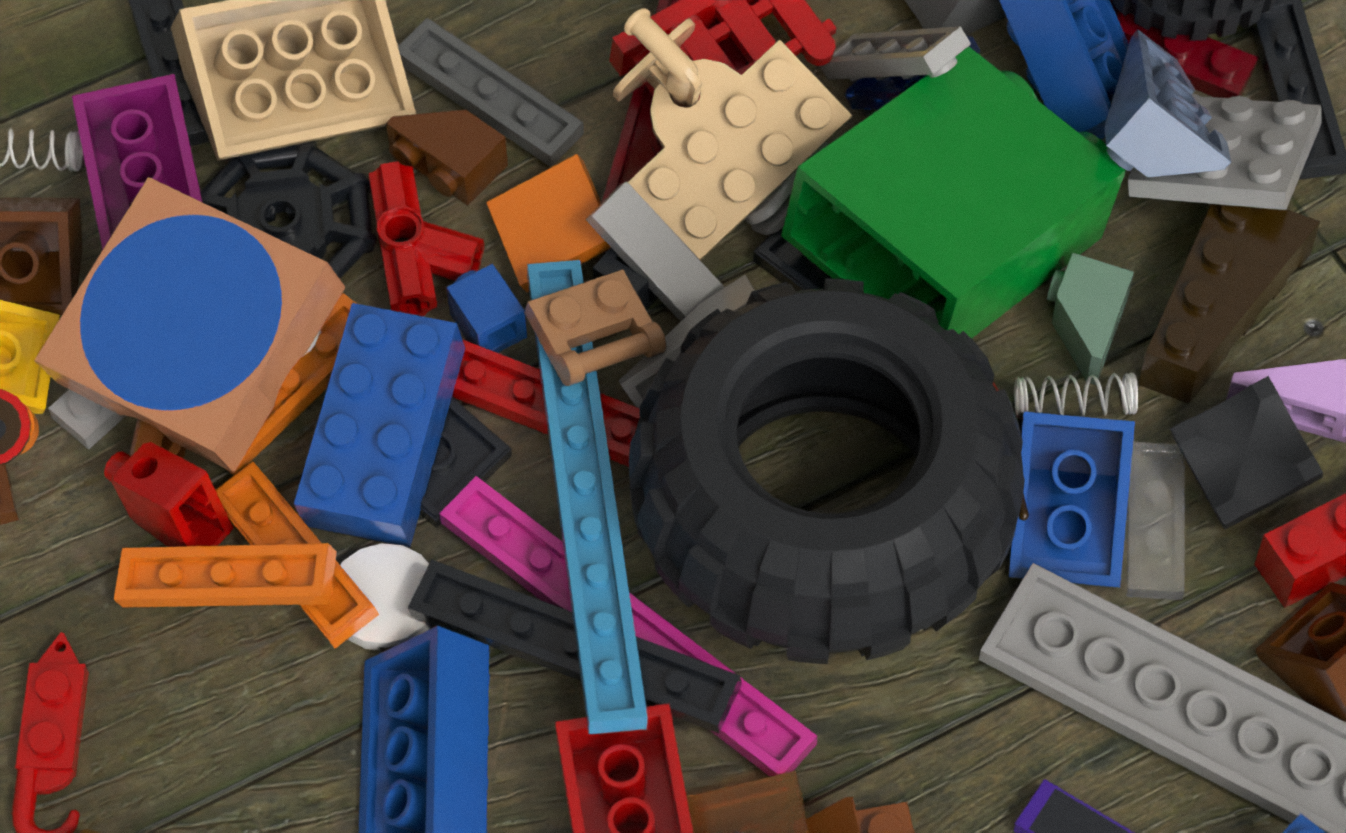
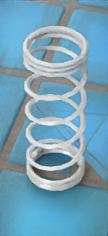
M10 128L8 130V149L4 161L0 164V168L5 165L10 156L16 168L21 169L27 164L31 155L33 164L39 170L44 169L52 157L53 163L59 171L67 168L71 172H77L80 170L83 161L79 131H70L67 134L65 141L66 163L61 168L58 166L55 158V133L53 130L50 131V147L46 161L43 166H38L33 150V129L29 131V148L25 161L22 165H18L12 148L13 129Z
M1133 372L1125 373L1122 381L1116 373H1113L1108 379L1104 399L1099 379L1094 374H1091L1086 381L1082 401L1078 382L1075 377L1069 375L1064 382L1060 402L1056 383L1052 377L1047 376L1043 381L1038 402L1032 380L1028 376L1025 378L1017 377L1014 383L1016 416L1022 420V413L1028 412L1027 380L1032 390L1036 413H1042L1047 381L1050 380L1056 397L1059 415H1064L1066 390L1069 380L1072 379L1078 396L1080 413L1084 417L1088 388L1092 378H1094L1097 384L1102 412L1106 416L1110 386L1114 377H1116L1121 390L1123 413L1125 415H1135L1138 409L1137 379Z

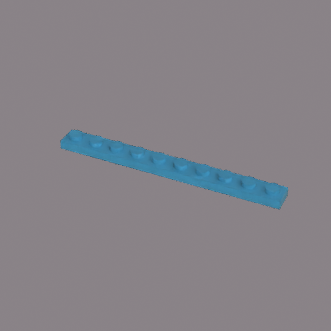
M580 260L527 264L530 301L584 283ZM535 334L588 733L598 734L647 729L648 717L597 371L585 374V379L582 382L570 386L564 385ZM589 342L571 350L579 354L593 349V343Z

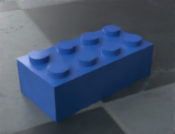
M352 303L294 501L296 510L308 527L411 547L421 511V501L426 493L432 464H434L465 351V345L457 323Z

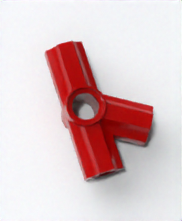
M399 161L380 164L378 169L369 173V182L390 307L392 311L424 317L427 312L437 308L432 274L456 281L457 278L466 272L479 271L485 249L484 239L423 221L413 167L402 165ZM400 238H410L409 240L404 242L395 241Z

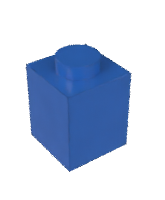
M493 264L479 271L466 272L457 278L452 285L446 287L450 315L468 342L498 353L527 338L525 310Z

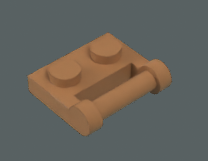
M624 270L528 301L524 312L560 380L566 386L582 382L585 379V374L642 354L650 358L666 351V339L661 327L656 322H652ZM626 329H630L632 333L631 336L579 354L571 350L577 346Z

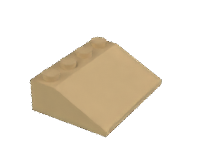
M227 0L180 9L171 26L185 81L218 161L386 126V122L392 116L416 114L385 0Z

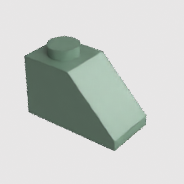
M1072 253L1066 271H1055L1047 300L1055 302L1052 324L1084 379L1087 381L1091 374H1094L1098 379L1100 378L1129 298L1134 272ZM1092 378L1090 383L1097 385L1094 378Z

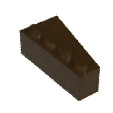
M1211 204L1145 353L1138 385L1189 404L1227 358L1229 350L1254 325L1257 316L1271 299L1274 300L1285 287L1287 279L1310 256L1320 221L1287 209L1279 210Z

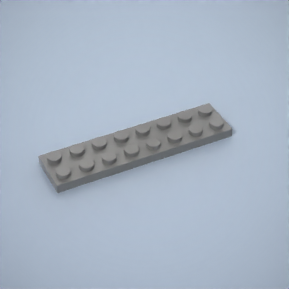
M1032 563L981 648L980 661L1290 823L1302 813L1325 833H1346V723Z

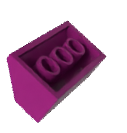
M174 74L72 96L102 250L148 177L202 202Z

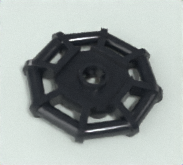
M316 141L233 157L200 190L204 204L317 258L322 259L324 257L327 246L332 241L343 243L344 245L328 261V264L339 279L365 253H371L377 242L376 236L372 233L368 192L371 188L367 176L364 173L353 172L317 148ZM293 166L292 169L275 170L267 172L259 171L260 169ZM313 169L333 182V184L325 187L319 183L318 187L310 181L307 173ZM243 177L248 178L245 182L246 189L238 197L236 192L230 198L224 197ZM344 200L348 201L350 225L334 222L333 205ZM286 212L288 219L293 220L284 227H275L267 223L275 221L276 213Z

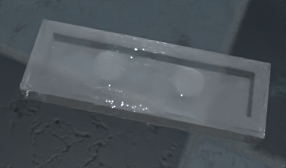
M1133 442L1127 506L1126 597L1182 600L1185 592V458L1177 444Z

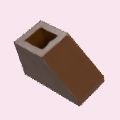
M467 110L392 116L386 122L390 146L389 151L395 161H399L405 166H412L426 176L439 193L447 197L453 195L467 206L508 166L505 136Z

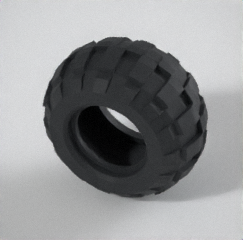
M825 278L824 289L795 291L792 284L784 282L752 291L746 306L736 311L727 308L720 312L719 309H716L689 330L681 344V354H679L676 361L674 362L666 358L639 407L640 418L634 437L630 442L629 475L633 516L638 534L646 542L655 559V569L667 586L688 608L696 604L700 609L710 614V624L717 632L749 649H752L753 645L758 646L762 641L787 648V658L789 661L827 664L829 653L856 650L859 651L861 657L865 656L866 660L903 650L910 644L911 634L922 629L925 631L932 627L937 632L976 600L977 590L999 570L1014 538L1021 509L1025 482L1021 455L1023 446L1022 436L1005 389L996 391L993 386L994 373L988 358L964 331L958 334L954 329L945 330L938 325L934 308L901 292L899 295L895 293L890 299L864 293V283L861 281ZM806 412H837L867 419L887 429L911 450L916 460L904 481L880 501L850 512L816 513L783 503L765 491L746 468L739 451V446L754 432L780 418Z

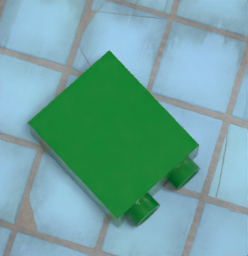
M968 46L955 56L957 64L952 69L938 77L930 78L929 75L925 76L797 167L781 236L832 279L861 281L864 283V293L890 299L895 293L898 295L900 292L934 308L938 325L945 330L954 329L958 334L964 331L972 339L1051 278L1056 270H1061L1068 265L1072 253L1081 255L1102 238L1126 169H1123L1112 160L1106 151L1108 147L1100 138L1088 132H1077L1040 103L1031 86L1021 76L1011 71L998 70Z

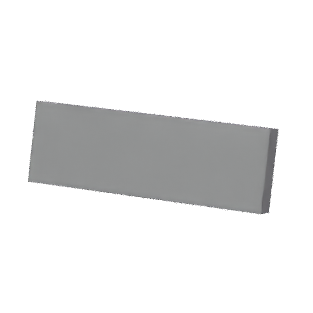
M627 181L620 184L585 219L633 271L648 280L650 290L680 322L700 303L725 288Z

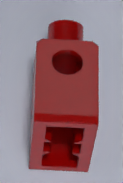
M152 442L143 443L132 456L124 451H119L108 460L104 469V476L108 481L112 482L129 517L167 547L218 546L234 529L207 471Z

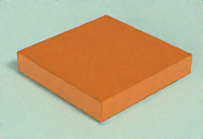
M578 154L486 202L519 285L526 293L529 292L527 264L580 260L582 264L611 248L585 220L601 204V201L586 165Z

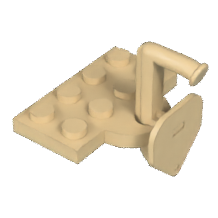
M641 8L628 18L624 26V32L627 35H634L650 53L617 84L613 90V96L617 101H620L648 81L655 89L650 109L652 128L663 150L628 183L701 261L797 170L799 165L808 160L839 131L853 115L781 40H778L746 72L740 75L725 63L708 59L692 61L681 50L680 46L695 29V23L690 18L667 35L650 18V11L646 8Z

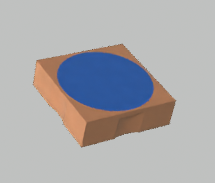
M148 177L34 361L58 384L119 415L137 418L152 425L170 441L234 473L272 411L286 376L298 360L308 351L344 291L345 286L328 262Z

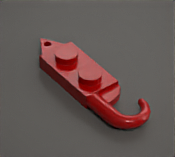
M63 632L57 636L37 663H29L15 764L17 776L12 806L13 827L17 833H73L78 826L80 818L79 811L71 810L66 821L54 830L41 829L34 821L37 795L51 794L63 790L72 782L77 773L89 672L86 664H79ZM60 648H65L64 651L58 652Z

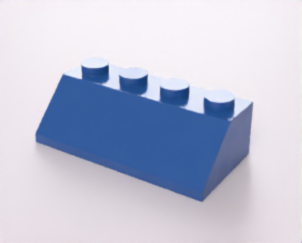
M999 0L1008 19V33L1014 43L1020 47L1028 65V79L1033 88L1040 93L1045 107L1077 132H1088L1100 139L1105 138L1104 126L1129 46L1110 0Z
M436 626L364 661L359 833H487L489 645Z

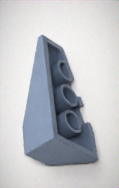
M1137 30L1130 39L1104 126L1108 155L1123 169L1131 171L1135 167L1146 177L1225 170L1231 163L1228 143L1217 130L1214 129L1209 133L1205 125L1212 117L1207 108L1198 104L1192 96L1195 89L1178 60L1140 30Z

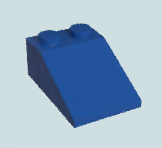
M1035 412L1022 413L1021 436L1023 446L1021 455L1025 479L1023 493L1029 518L1022 521L1018 517L1015 535L1011 543L1009 577L1024 578L1032 563L1072 583L1120 588L1135 421Z

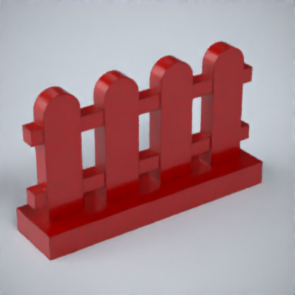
M679 0L650 17L667 35L690 18L695 23V29L680 46L681 50L692 61L708 59L725 63L740 75L746 72L776 43L761 22L762 18L771 13L791 38L790 41L785 43V46L795 56L802 53L810 64L815 66L828 64L833 58L836 47L832 37L836 33V26L830 18L821 23L805 0H761L752 6L750 4L757 0ZM720 22L718 25H716V26L712 27L711 29L707 30V28H709V27L713 26L714 24ZM622 32L612 38L609 62L621 77L629 73L650 51L634 35H627L625 32ZM728 37H731L749 62L748 65L739 70H736L718 45V43ZM648 81L645 82L643 85L654 96L655 89Z

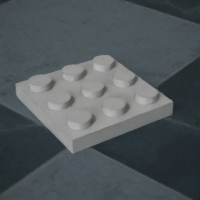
M1193 93L1192 96L1198 104L1207 108L1212 117L1205 125L1209 133L1215 129L1227 141L1231 163L1225 170L1146 177L1134 167L1128 177L1129 197L1286 210L1321 126V105L1303 104L1296 100L1281 102L1257 101L1243 96L1230 98L1202 97Z

